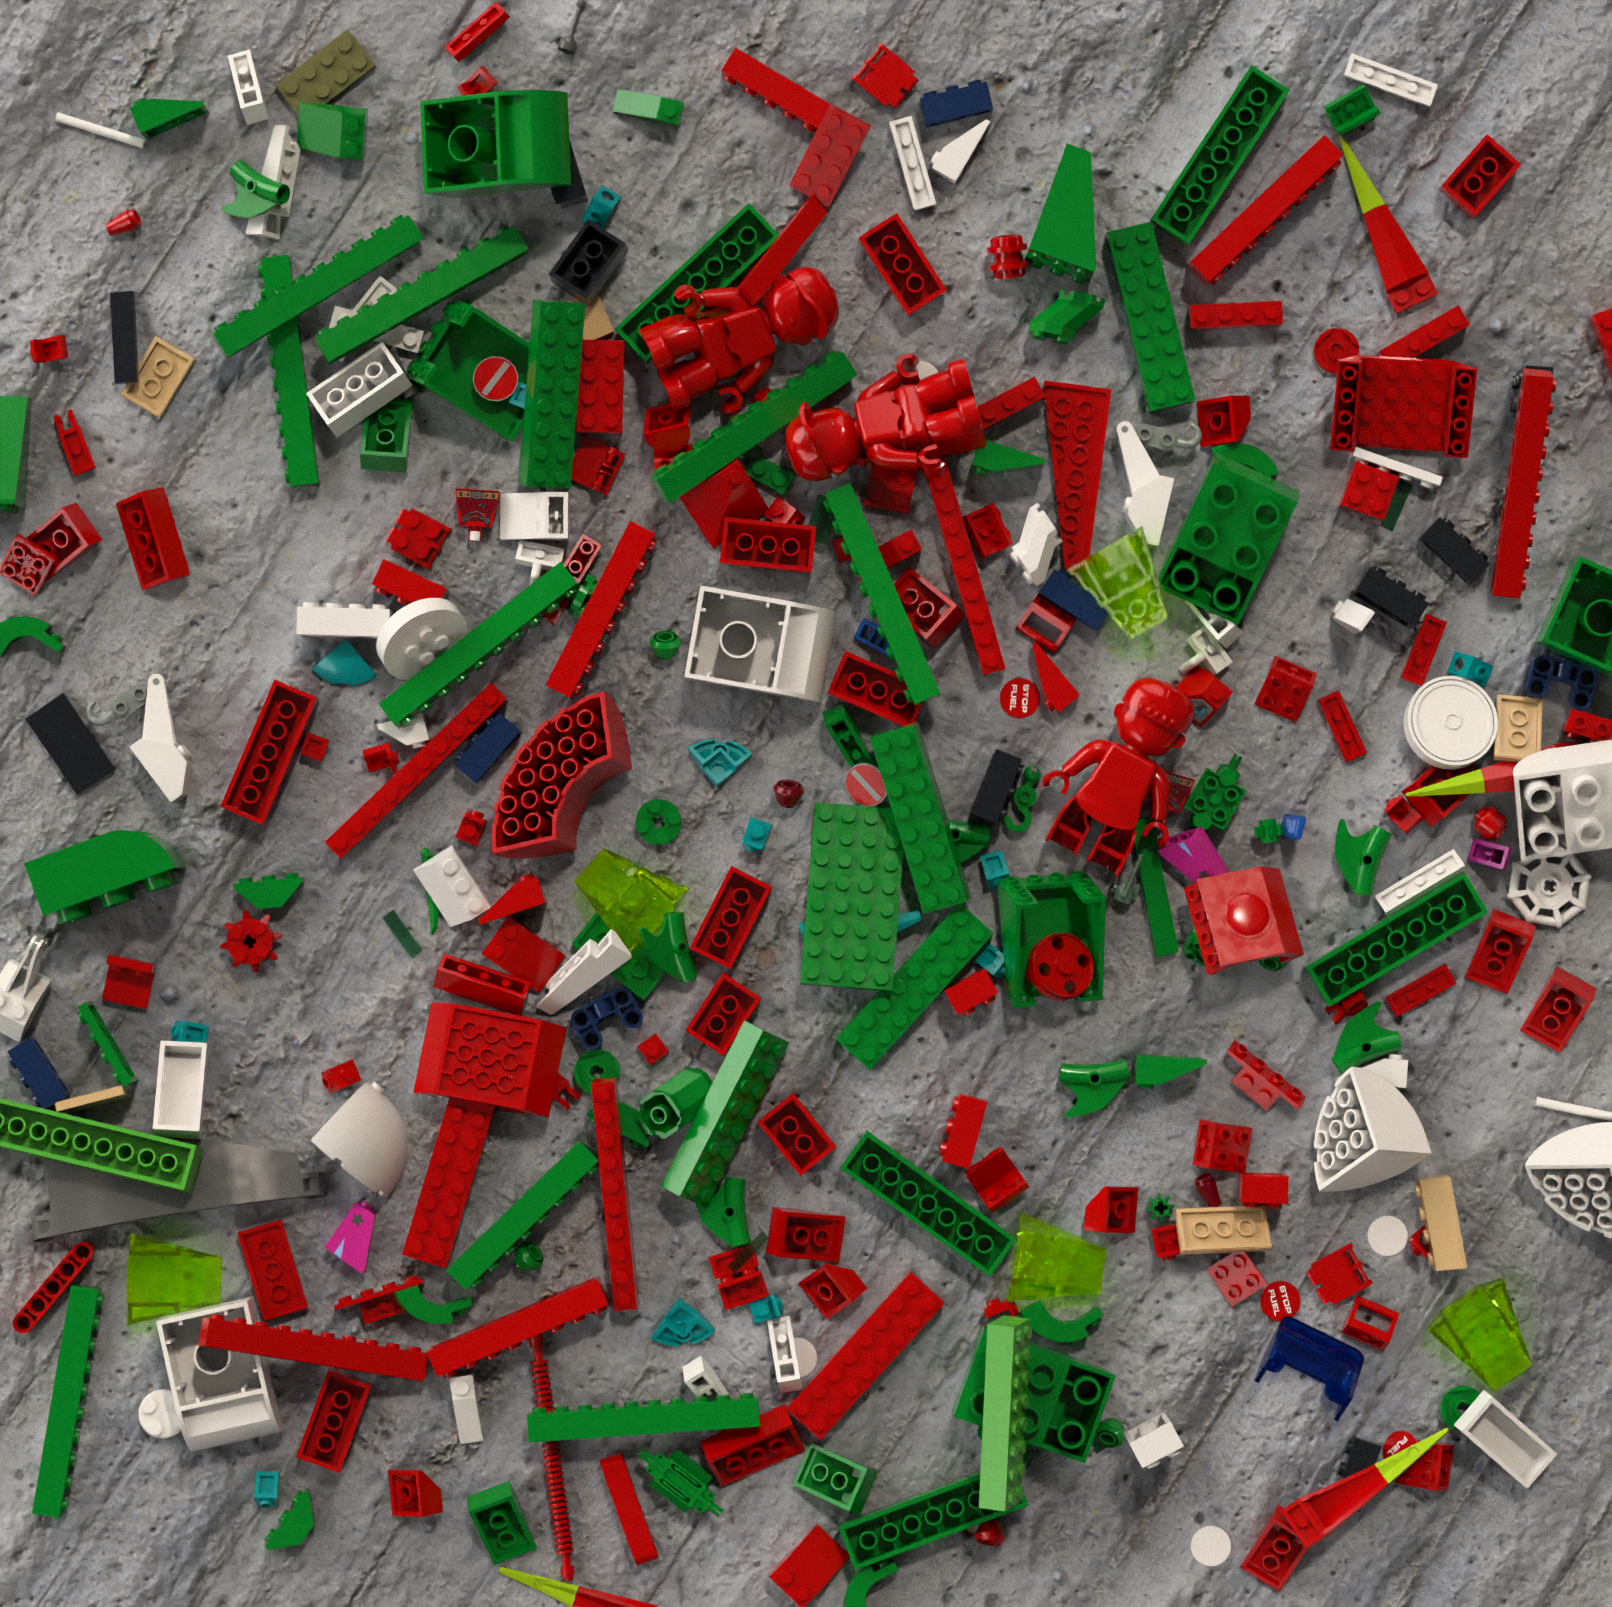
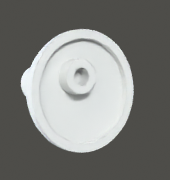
M156 1390L143 1399L138 1415L142 1428L149 1435L164 1439L173 1437L181 1431L171 1390Z

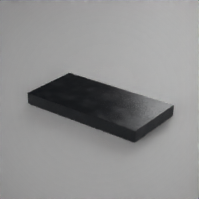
M62 693L25 718L77 795L116 769L65 693Z

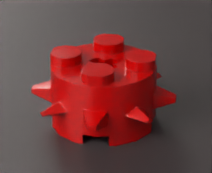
M244 910L241 921L236 924L228 922L224 924L229 933L227 935V942L221 944L220 949L229 950L230 955L234 958L232 963L234 969L242 963L250 964L254 972L257 973L259 972L260 962L266 959L275 961L278 959L273 949L275 941L281 939L282 934L273 933L272 928L268 926L271 917L268 914L260 920L252 919L249 912ZM249 935H251V938H256V944H253V948L248 944L246 945V939H248Z

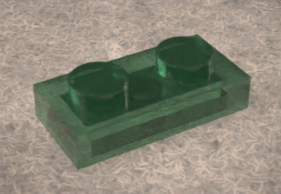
M818 494L808 525L816 526L815 542L826 545L834 516L832 512L827 513L823 501L826 500L825 496Z

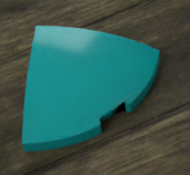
M347 639L312 669L321 678L336 685L338 683L349 684L350 686L359 685L377 676Z
M708 739L688 748L692 758L716 788L737 772L753 755L744 746L727 740L725 744L715 743V739Z
M678 1297L657 1325L651 1338L659 1343L670 1346H679V1342L690 1341V1344L693 1345L708 1338L715 1331V1327L696 1309Z

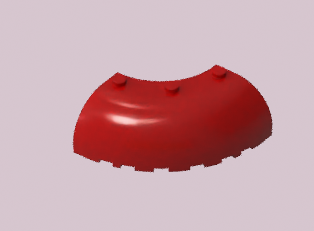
M603 691L586 696L568 708L564 707L559 710V713L553 718L543 722L534 731L535 734L529 741L524 743L513 758L514 762L509 772L505 773L499 788L501 792L497 803H495L494 811L496 812L491 833L492 854L504 858L527 859L577 850L576 840L579 820L591 796L612 777L632 769L629 742L622 716L616 703L606 692Z

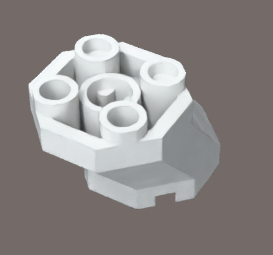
M1038 503L1029 508L1020 541L1011 547L1013 552L1010 553V557L1015 565H1021L1025 572L1022 575L1028 585L1034 584L1036 587L1045 581L1054 548L1063 542L1061 537L1056 540L1055 536H1057L1058 532L1043 510L1038 512L1037 509L1040 508Z

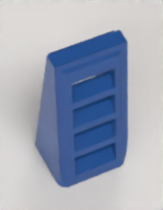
M863 618L853 638L888 656L885 648L889 647L886 641L884 647H880L883 641L880 635L874 644L871 643L877 632L876 627L878 625ZM870 626L872 627V629L867 639L865 640L863 639V637L868 627Z
M1285 814L1282 820L1283 835L1280 836L1300 840L1306 817Z

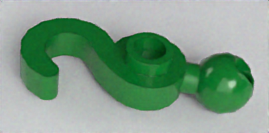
M1033 765L1025 768L1023 772L1025 783L1015 790L1013 796L1018 809L1024 815V822L1021 825H1016L1009 816L1004 817L1005 825L1014 832L1024 831L1031 824L1032 816L1027 807H1031L1036 801L1037 795L1033 785L1041 778L1040 769ZM1032 767L1037 769L1036 773L1031 772Z

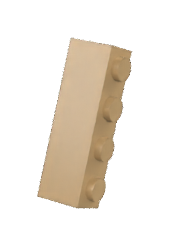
M1440 1174L1416 1179L1417 1185H1414L1416 1198H1420L1422 1206L1418 1208L1421 1221H1424L1426 1230L1422 1231L1425 1244H1429L1430 1253H1427L1429 1267L1433 1266L1435 1271L1467 1268L1451 1177Z

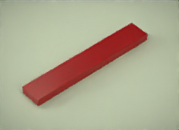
M814 196L806 200L737 289L752 305L760 300L828 213Z

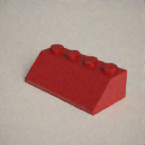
M164 487L142 491L116 503L142 591L171 583L190 575Z
M724 517L720 565L812 574L816 526Z
M847 651L843 654L827 694L902 726L915 723L923 705L915 707L913 702L908 703L903 691L907 687L904 681L899 682L896 672Z
M785 1404L761 1414L760 1427L731 1428L700 1441L707 1461L721 1487L806 1451Z

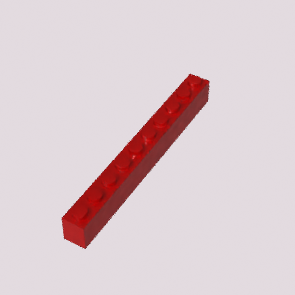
M1523 368L1491 583L1493 596L1520 598L1521 591L1526 590L1527 578L1524 577V571L1529 569L1530 556L1527 555L1528 547L1531 548L1533 544V534H1530L1531 525L1535 526L1536 512H1533L1534 504L1539 503L1540 490H1537V484L1543 478V468H1540L1541 459L1545 460L1546 457L1544 438L1549 436L1550 424L1547 423L1548 415H1552L1553 401H1550L1551 393H1555L1557 380L1553 379L1552 372L1547 370Z
M939 453L937 458L943 461L946 470L939 478H929L926 475L925 477L981 672L984 676L1005 670L1006 667L944 454Z
M490 683L334 832L325 843L340 859H343L473 735L493 713L498 711L508 699L493 683Z
M617 1077L594 1079L591 1083L614 1311L635 1310L638 1308L640 1300Z
M211 1314L210 1318H202L198 1346L413 1381H425L428 1354L422 1353L419 1347L408 1346L407 1350L399 1349L400 1344L386 1343V1346H380L378 1341L364 1339V1343L356 1342V1337L343 1336L342 1339L334 1338L335 1334L321 1332V1335L318 1336L312 1335L313 1330L299 1328V1332L290 1331V1326L277 1325V1329L269 1328V1323L255 1321V1325L246 1324L247 1319L233 1318V1321L224 1320L225 1316Z

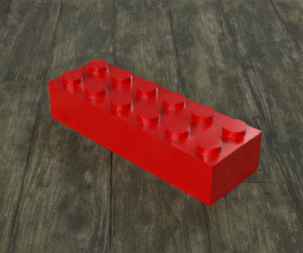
M274 679L220 807L266 825L319 700L318 697Z

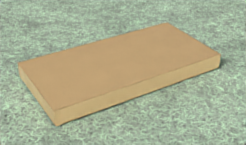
M1259 1205V1207L1176 1209L1174 1212L1180 1255L1271 1251L1272 1249L1266 1205Z

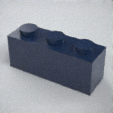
M974 80L968 82L966 87L959 88L958 85L945 88L946 92L937 94L936 91L924 93L919 103L925 127L929 128L993 112L987 82L981 83V80Z
M1054 569L1038 594L1096 631L1112 608L1108 605L1110 601L1100 594L1097 597L1089 592L1091 588L1079 581L1076 584L1070 580L1071 575L1066 571Z
M493 713L485 722L487 728L482 733L478 731L470 740L472 743L467 751L462 749L455 758L458 761L455 766L475 783L480 781L521 733V730L501 713L497 716Z
M34 1036L7 1051L10 1055L8 1061L14 1069L18 1068L22 1074L20 1077L21 1082L27 1089L30 1087L34 1093L32 1099L37 1107L49 1109L56 1102L71 1095Z

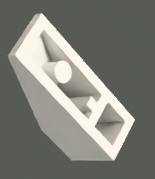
M250 49L229 55L228 59L240 108L247 125L269 119Z
M984 120L943 147L941 152L936 151L930 161L933 164L931 171L956 184L986 132L990 121Z
M1185 601L1225 648H1228L1244 634L1235 623Z
M1346 599L1344 602L1339 601L1332 610L1335 613L1332 619L1352 634H1356L1363 630L1375 612L1352 600Z
M1389 1054L1388 1058H1381L1360 1067L1378 1074L1394 1087L1406 1088L1408 1060H1403V1055ZM1342 1075L1336 1077V1078H1335V1082H1337V1080H1338Z
M790 1316L767 1320L780 1393L803 1389Z
M702 1355L682 1367L684 1381L696 1396H707V1400L717 1399V1395L729 1394L715 1371Z
M474 1372L452 1375L449 1379L460 1444L483 1441Z

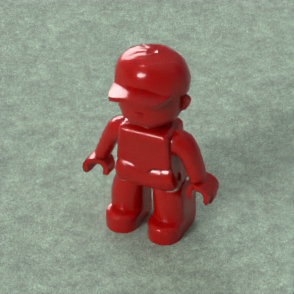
M800 267L786 273V276L783 274L778 275L764 295L762 310L757 303L752 305L737 288H714L701 290L700 293H697L691 285H682L676 289L673 295L682 301L687 298H693L690 305L683 307L686 315L669 316L641 328L639 332L651 352L652 362L669 395L667 397L675 412L688 407L692 399L716 387L720 396L732 393V396L723 403L721 410L733 413L742 406L743 399L741 393L745 394L772 367L776 351V344L772 335L788 344L807 345L812 341L813 337L822 340L826 338L827 334L836 326L839 320V304L833 287H831L827 277L820 270L812 267ZM702 305L704 307H720L715 310L698 312ZM693 352L695 358L689 361L684 359L674 364L675 359ZM744 368L735 379V384L726 382L715 386L719 380H725Z
M911 353L902 355L896 362L897 372L893 370L859 395L857 402L854 404L857 420H853L851 415L841 408H828L813 412L808 401L801 403L800 415L791 420L786 428L785 436L786 450L793 469L799 477L807 481H823L832 478V473L834 475L843 474L847 468L857 461L860 455V448L864 446L867 459L881 468L890 470H919L922 467L923 473L927 477H941L946 470V466L942 460L937 458L939 453L954 455L986 446L965 359L950 362L947 365L946 371L932 374L920 381L918 371L912 372L919 364L918 357Z
M1144 677L1136 680L1126 690L1122 698L1124 703H1118L1114 708V716L1117 719V732L1119 737L1125 742L1124 745L1117 741L1111 742L1105 739L1091 741L1063 764L1062 770L1055 769L1048 772L1042 781V786L1046 787L1050 785V780L1053 777H1061L1064 780L1061 793L1066 795L1070 785L1069 778L1076 776L1088 766L1097 763L1091 775L1082 784L1076 795L1070 797L1062 806L1045 836V841L1048 842L1049 839L1070 849L1074 855H1077L1094 819L1098 820L1104 826L1098 839L1092 846L1086 861H1093L1111 870L1116 877H1118L1134 845L1137 821L1148 790L1151 793V818H1153V821L1146 824L1141 834L1146 837L1151 828L1158 827L1163 831L1162 837L1158 839L1160 848L1165 846L1169 840V832L1164 824V820H1167L1170 780L1164 769L1158 766L1154 760L1150 759L1149 755L1161 756L1170 752L1173 748L1182 747L1186 741L1182 733L1186 734L1194 719L1193 703L1188 696L1172 684L1156 678Z

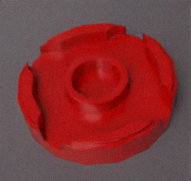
M1332 328L1323 332L1316 340L1313 350L1315 361L1319 367L1333 374H1337L1338 359L1356 356L1360 352L1359 343L1355 336L1342 328Z

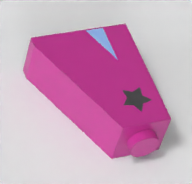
M1202 827L1170 836L1167 844L1162 848L1159 846L1157 849L1162 857L1194 883L1200 878L1229 872Z
M365 1200L362 1203L359 1201L355 1202L324 1247L360 1273H363L367 1268L377 1215L373 1211L374 1207Z

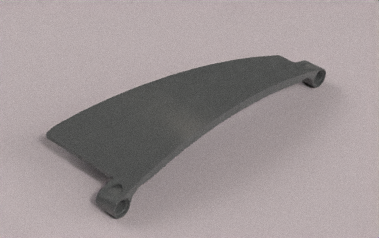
M139 1131V1132H143V1133H147V1134L154 1135V1132ZM168 1138L197 1145L203 1149L191 1194L44 1159L51 1213L31 1218L33 1241L46 1242L65 1234L196 1211L292 1198H323L327 1196L325 1173L311 1172L300 1174L299 1159L294 1153L206 1139Z

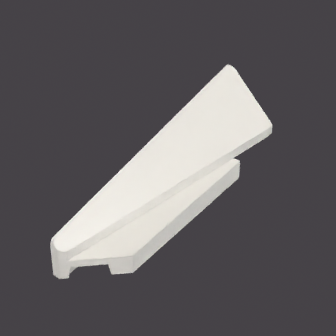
M288 125L274 126L261 174L274 181L288 185L290 188L289 200L285 204L278 205L260 216L249 219L246 234L278 240L280 239L281 217H289L300 148L297 142L292 141L288 133L290 129Z
M611 929L598 945L595 941L589 939L548 980L545 988L549 992L537 1003V1008L553 1015L631 959V953L617 933Z

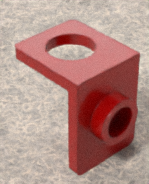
M1424 1224L1407 1240L1411 1243L1409 1246L1410 1250L1417 1257L1421 1255L1427 1258V1253L1430 1251L1429 1245H1423L1419 1240L1421 1233H1423L1422 1231L1426 1230Z

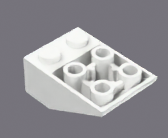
M532 492L500 494V540H569V493Z

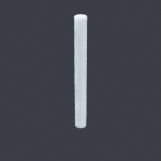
M57 112L55 117L57 122L133 146L144 148L145 139Z
M1537 1097L1535 1101V1106L1612 1122V1112Z

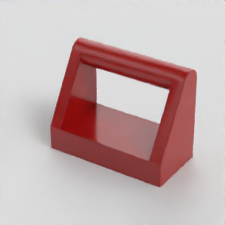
M1037 594L1016 626V629L1054 653L1076 618L1040 594ZM1031 612H1034L1062 631L1055 643L1025 624Z
M1356 1295L1341 1333L1384 1351L1390 1343L1399 1312ZM1358 1305L1391 1319L1386 1332L1354 1319Z

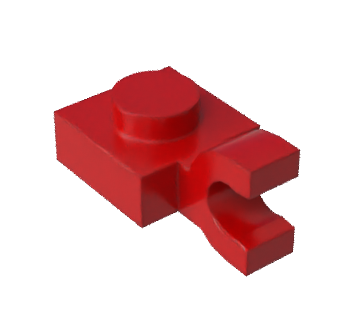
M1359 989L1345 997L1341 1001L1342 1005L1333 1004L1330 1007H1325L1328 1015L1337 1012V1015L1332 1018L1334 1024L1337 1025L1347 1015L1350 1018L1367 1007L1368 1003Z

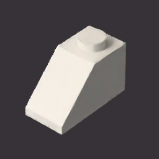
M424 713L416 715L414 721L405 728L401 727L399 729L392 721L377 724L378 729L407 746L412 745L413 749L424 747L426 741L431 740Z

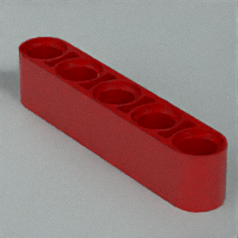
M81 1241L68 1252L14 1317L13 1328L16 1332L24 1334L36 1327L94 1257L96 1249L92 1242ZM81 1245L89 1249V1255L86 1258L79 1255L78 1249ZM66 1263L74 1266L73 1275H67L64 1272V1265ZM51 1281H56L59 1284L60 1289L58 1293L50 1291L49 1283ZM37 1298L45 1303V1308L42 1311L37 1310L34 1306V1301ZM22 1316L30 1320L29 1328L21 1327L19 1319Z
M619 1452L600 1459L599 1462L636 1565L639 1566L659 1559L622 1453Z

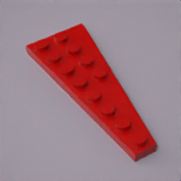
M1044 380L1043 388L1059 527L1063 541L1061 544L1064 569L1087 572L1112 389Z

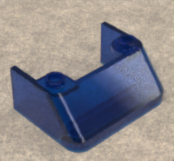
M1286 1316L1279 1322L1266 1348L1255 1382H1260L1266 1370L1277 1373L1283 1369L1284 1365H1287L1325 1384V1396L1328 1400L1338 1404L1334 1420L1338 1422L1353 1399L1363 1366L1364 1356L1357 1348L1293 1317Z

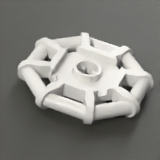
M1575 854L1555 856L1562 858L1560 864L1548 863L1546 858L1539 859L1541 864L1531 871L1525 868V866L1533 860L1521 861L1519 859L1517 862H1513L1507 898L1511 899L1525 918V922L1555 926L1558 929L1562 928L1564 923L1588 907L1586 902L1589 882L1592 876L1591 873L1589 874ZM1568 862L1576 871L1578 876L1572 878L1570 873L1565 868ZM1521 873L1527 875L1525 890H1518ZM1546 880L1555 882L1553 892L1544 890V882ZM1575 882H1580L1578 899L1572 897V888ZM1527 894L1534 907L1529 910L1520 896ZM1570 901L1573 906L1560 914L1559 908ZM1540 908L1550 909L1553 911V917L1537 915Z

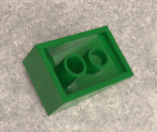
M142 98L133 103L134 106L130 107L137 127L146 140L209 113L208 108L202 101L147 100Z
M299 102L297 132L299 148L339 158L363 160L366 153L368 108Z
M394 398L364 419L360 450L361 469L407 472L413 400Z
M986 440L985 447L975 450L970 468L974 469L973 473L986 477L987 474L994 475L1043 467L1046 459Z
M1134 1054L1133 1082L1142 1089H1154V1085H1160L1206 1065L1207 1059Z
M810 1442L792 1485L849 1512L860 1514L878 1472Z
M510 1480L467 1496L468 1512L494 1565L537 1549L520 1501Z

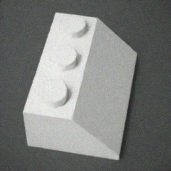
M452 845L413 869L450 927L472 920L491 908L488 899Z

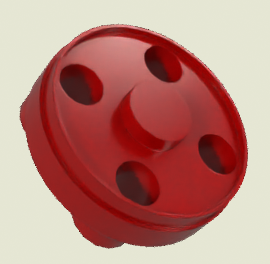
M1056 933L1040 939L1032 947L1028 957L1026 977L1047 998L1064 1002L1080 995L1087 989L1093 978L1094 964L1090 951L1080 939L1067 933Z

